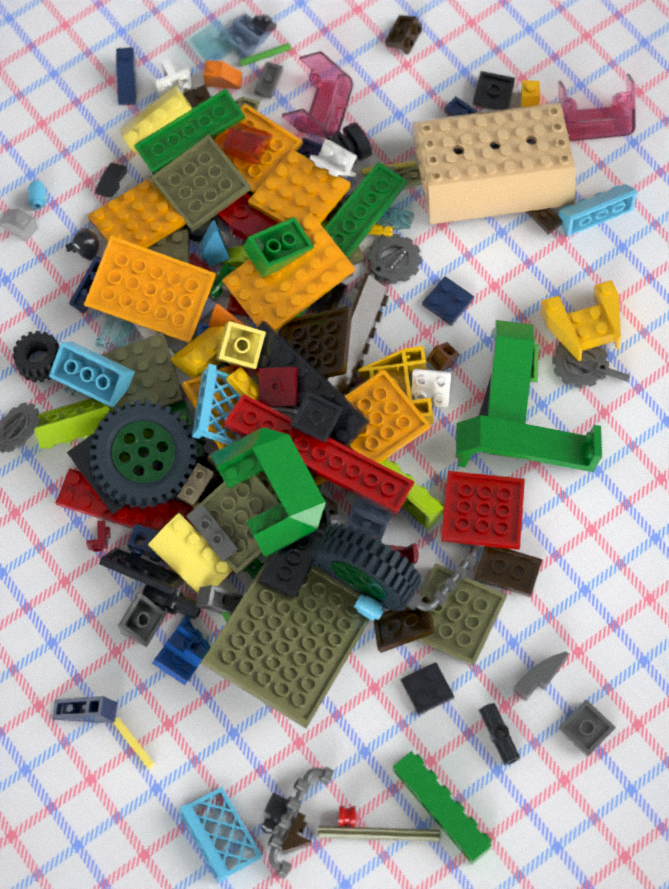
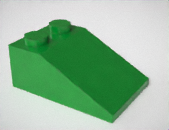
M293 217L249 236L243 248L261 277L264 278L314 249V246L296 217Z

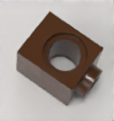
M448 342L435 346L426 361L437 371H444L452 367L460 354Z

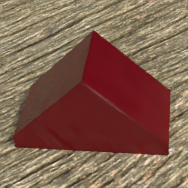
M258 216L232 222L230 225L232 234L247 241L249 236L262 231Z

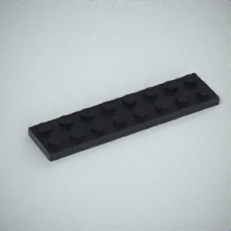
M262 321L257 330L266 333L257 367H297V406H301L309 391L342 407L343 412L329 437L349 447L370 420L266 321Z

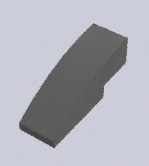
M565 651L556 654L533 667L514 686L513 692L527 701L537 686L545 690L567 660L569 653Z

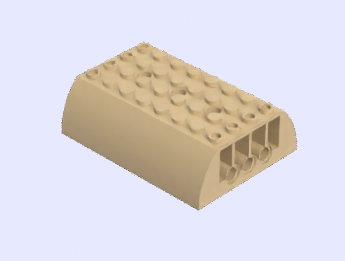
M556 102L420 120L412 123L411 131L429 224L574 205L576 192L575 164L561 103ZM528 139H533L536 141V143L531 145L528 144L526 141ZM497 144L500 148L492 149L490 145ZM461 149L463 150V153L456 154L454 153V150Z

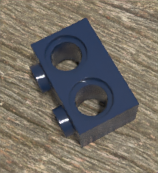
M135 524L127 544L130 553L138 557L142 555L147 556L151 561L157 563L163 561L148 546L160 531ZM140 539L146 540L142 545L136 544Z

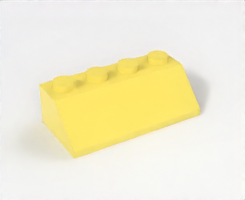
M174 86L121 128V135L129 148L140 157L134 147L136 143L193 108L180 89Z
M179 513L148 544L197 594H199L200 587L210 585L217 587L233 571L226 561L223 562L204 537Z

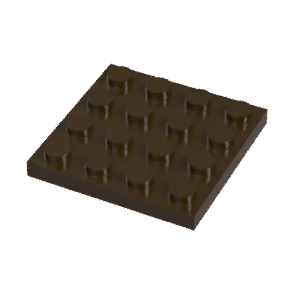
M350 306L293 318L282 326L281 336L325 378L347 374L352 309Z

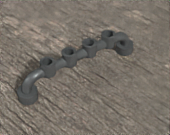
M467 544L470 547V552L466 554L462 562L456 567L452 575L445 581L429 603L422 602L423 597L415 593L407 606L412 610L418 608L422 611L433 610L437 605L442 607L448 599L446 594L448 592L453 594L458 584L455 582L457 580L462 582L468 573L466 568L472 569L478 561L475 558L478 553V546Z
M327 766L323 769L312 768L306 772L303 779L299 777L293 787L297 790L295 797L290 796L287 799L285 807L289 810L286 816L281 815L276 824V826L280 827L277 835L272 834L269 838L268 845L271 846L269 862L276 870V875L283 879L287 877L291 869V863L282 860L281 863L278 862L277 854L282 848L285 836L293 824L295 814L301 807V801L310 787L311 779L314 776H319L318 780L326 785L330 782L334 770Z

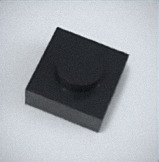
M265 14L255 16L252 21L264 32L274 31L277 26L272 21V18Z

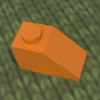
M205 60L203 76L206 87L240 89L241 71L224 61Z

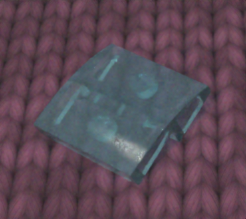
M219 18L190 38L204 60L219 61L238 47Z

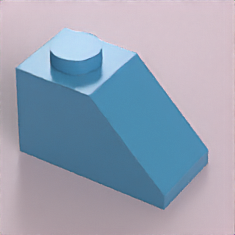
M212 221L201 241L202 250H200L203 261L207 260L209 267L230 259L228 248L216 222Z

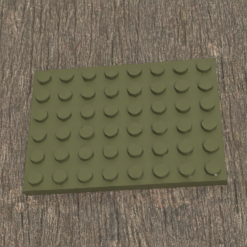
M271 554L201 664L306 729L370 619L357 612L358 609L354 608L355 603L360 597L359 593L313 565L295 599L259 583V578L273 555Z

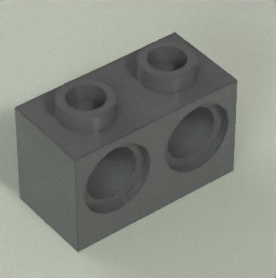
M213 585L204 586L199 589L196 606L219 614L226 611L232 615L244 595Z

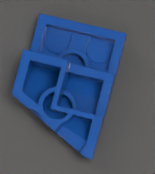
M187 616L183 618L152 662V664L183 685L187 684L211 648L202 637L199 629L196 630L191 624V618Z

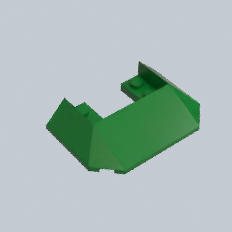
M262 427L211 454L228 489L264 471L281 502L246 521L264 557L318 530L326 502L288 434Z

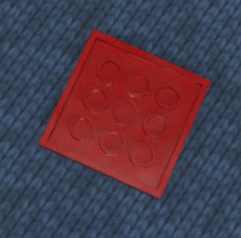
M448 471L441 542L520 550L525 479Z

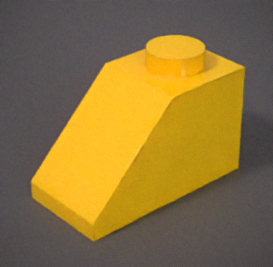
M522 80L521 107L540 105V81Z

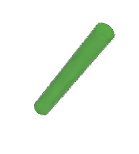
M287 43L240 59V65L242 67L289 51L291 46Z

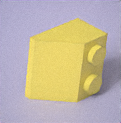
M230 321L225 323L216 360L256 369L266 332Z

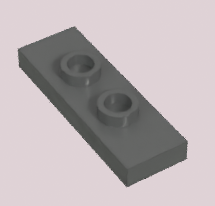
M200 504L187 515V518L223 562L239 550L203 504Z

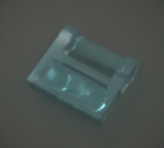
M107 314L106 323L100 337L96 339L95 345L113 351L132 344L138 330L134 324ZM114 321L119 322L111 342H107L106 340Z

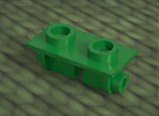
M228 262L216 273V278L209 294L213 301L223 293L222 286L225 284L222 280L237 269L235 266L231 267Z

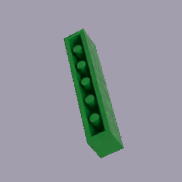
M410 751L393 765L392 771L473 865L491 850L492 845L490 843L492 840L485 832L481 833L478 830V824L473 817H467L463 812L465 809L462 804L450 797V790L445 785L441 786L438 783V777L431 769L427 770L423 765L425 762L422 757Z

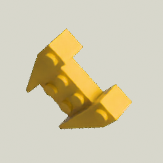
M612 280L594 285L593 298L596 302L595 306L568 314L559 295L541 300V315L546 327L578 361L582 359V351L614 342L616 349H620L619 294Z
M424 346L404 348L359 369L361 380H368L385 369L429 424H434L431 398L411 399L408 374H413L414 369L427 370Z

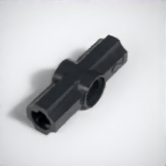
M145 585L142 594L169 614H176L177 612L196 620L201 613L202 608L196 606L197 600L184 596L177 589L171 594L149 585Z
M490 703L480 708L479 713L490 734V740L494 743L504 766L519 760L520 755L496 704ZM501 730L505 736L498 738L494 735V732Z

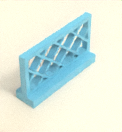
M210 363L202 372L192 437L199 439L203 436L230 445L236 441L237 433L232 431L235 435V440L230 439L225 433L230 429L226 428L223 430L218 421L222 419L225 421L233 410L234 405L230 400L236 398L239 401L241 396L226 381L230 374L216 370V365ZM216 377L222 378L226 384L220 387ZM229 387L233 395L227 397L223 389ZM218 392L223 400L217 402L213 396L214 393ZM226 403L231 411L225 413L220 405ZM214 408H216L219 414L221 415L216 419L211 413V410ZM213 424L218 433L209 432L208 427Z
M223 787L180 807V817L219 884L231 875L263 858ZM221 794L224 799L223 807L211 804L212 798ZM198 805L207 807L205 817L196 815L193 808ZM210 808L221 811L219 821L207 818ZM223 812L234 816L233 825L221 822ZM206 821L217 824L215 834L206 832L204 829ZM220 825L232 828L229 838L217 835ZM234 829L243 832L245 835L243 842L231 839ZM216 839L228 842L225 852L215 848ZM230 843L242 846L239 856L227 853ZM244 847L253 849L256 854L251 859L241 857ZM226 857L237 859V866L228 870L225 865Z

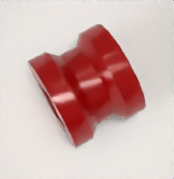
M339 806V827L344 825L355 827L356 806H351L350 808Z

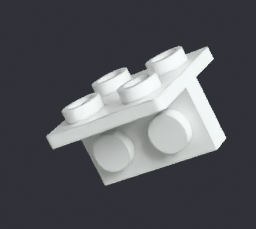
M168 59L162 61L164 77L155 81L158 99L174 86H177L182 93L193 89L188 68L177 72L175 65H171Z
M325 139L318 156L311 155L310 157L315 162L314 165L322 169H328V173L335 177L340 175L348 178V176L355 177L356 175L351 168L357 156L330 140Z
M414 369L411 399L431 398L432 406L448 407L451 372Z

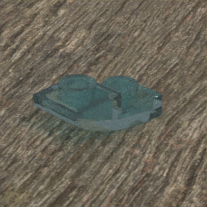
M389 207L375 225L391 224L393 229H410L414 214L406 210Z

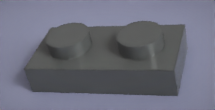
M266 61L254 90L256 95L272 99L283 72V66Z

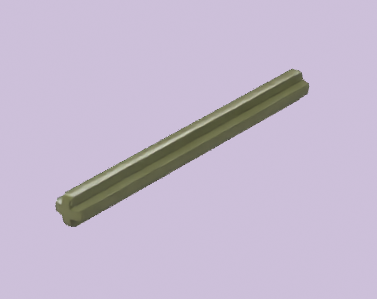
M319 826L318 837L439 842L440 830Z

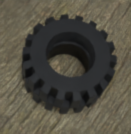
M31 331L28 332L27 336L22 335V340H17V346L13 348V359L19 373L28 381L31 378L32 382L39 380L41 383L44 382V379L51 380L52 378L49 375L59 350L57 340L45 331L42 334L40 331L32 334ZM37 351L48 353L46 358L40 362L28 360Z

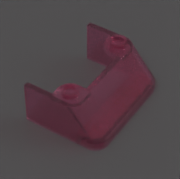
M322 51L300 56V60L311 69L309 81L316 88L309 113L302 108L282 113L281 117L300 132L327 138L330 134L334 135L336 131L341 129L353 89V80Z
M626 74V91L618 92L614 95L612 107L577 110L576 101L573 98L567 97L563 82L558 81L559 103H561L569 141L627 136L635 131V82L630 74Z

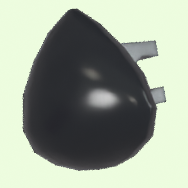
M81 228L74 235L72 242L65 245L66 251L78 252L80 256L91 261L98 252L99 239L89 229Z

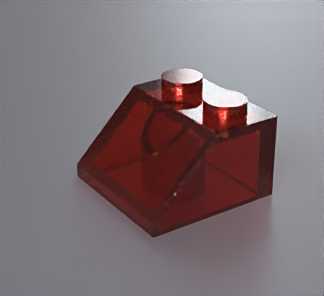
M239 122L230 128L223 143L225 154L258 166L273 134Z

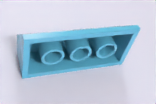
M627 184L617 185L609 191L599 192L589 199H582L572 206H564L559 210L558 215L562 220L561 226L567 237L633 211L638 192Z
M61 342L49 377L110 407H114L129 389L135 371L74 342Z

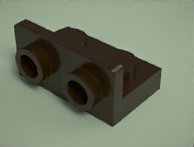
M399 15L384 41L386 46L402 48L403 52L409 55L423 30L416 16Z

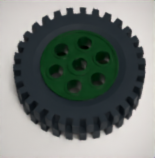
M135 400L134 404L130 405L127 402L121 408L117 406L112 413L108 412L105 415V419L99 422L98 428L93 433L90 446L91 472L96 478L97 485L102 487V491L105 494L108 493L113 501L115 499L118 500L119 504L123 506L128 504L130 505L129 508L135 509V506H140V509H146L147 506L155 508L158 504L164 505L168 500H173L184 484L188 482L189 476L192 475L196 462L195 438L192 439V430L186 427L187 422L185 419L181 420L179 418L180 414L178 412L172 413V408L166 406V408L161 407L162 403L156 402V405L151 404V400H145V403ZM147 430L151 431L153 437L146 439L142 433ZM132 436L135 441L132 444H127L124 441V437ZM157 445H166L167 451L159 452ZM145 449L149 455L144 458L140 457L138 451ZM126 454L130 460L123 463L119 460V456ZM158 462L162 465L163 469L155 471L152 468V464ZM137 467L141 468L144 474L136 476L133 470Z
M330 524L312 552L314 562L318 564L317 566L320 569H323V572L360 595L371 596L382 603V607L387 610L403 611L422 581L418 570L414 569L415 566L412 563H408V559L401 557V553L397 550H392V547L388 544H383L382 540L373 538L371 534H365L358 528L355 530L354 527L349 525L347 527L345 524Z

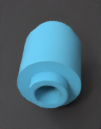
M33 181L28 187V205L34 209H41L46 205V187L40 181Z
M361 594L354 605V608L358 609L357 612L372 621L375 618L379 620L384 612L383 604L369 595Z

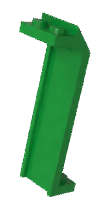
M496 320L495 328L492 329L491 337L495 338L487 417L526 424L534 349L533 325ZM483 452V454L504 456L494 453Z
M480 415L457 423L455 457L458 458V466L466 467L474 453L488 452L594 472L602 458L601 426L593 425L590 432L588 431L586 435Z

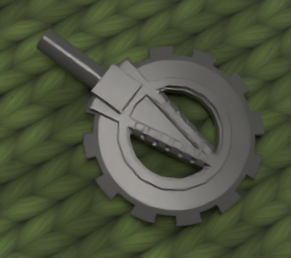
M392 234L391 237H380L377 243L373 242L369 247L371 252L367 253V261H370V265H368L369 275L377 281L388 280L391 284H397V281H403V283L409 281L410 276L416 275L419 272L418 265L422 264V257L419 256L421 251L418 245L414 246L411 243L412 239L408 237L402 238L400 234ZM389 248L399 249L381 258L385 250ZM407 255V264L401 269L394 270ZM361 279L359 282L355 284V287L358 290L360 289L363 279Z
M559 345L555 350L557 355L553 356L552 364L556 366L554 372L556 376L560 375L561 381L567 385L569 383L573 384L575 388H583L585 385L591 387L597 384V380L606 378V375L626 382L629 381V374L609 368V361H606L608 354L605 349H601L599 346L584 350V352H587L592 357L582 356L581 361H578L564 345ZM567 363L576 368L578 367V369L585 373L579 374L571 371Z
M21 403L18 407L12 408L0 421L1 453L13 452L14 449L22 447L27 439L31 438L34 434V429L39 423L38 415L40 414L34 404L29 403L27 405V403Z

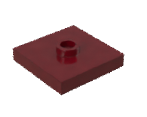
M297 367L259 368V402L272 407L297 406Z

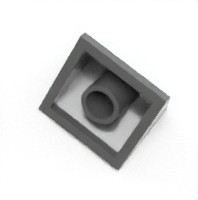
M138 592L119 622L118 628L122 635L147 647L167 613Z

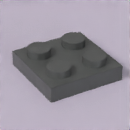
M587 699L558 727V730L587 757L616 729Z

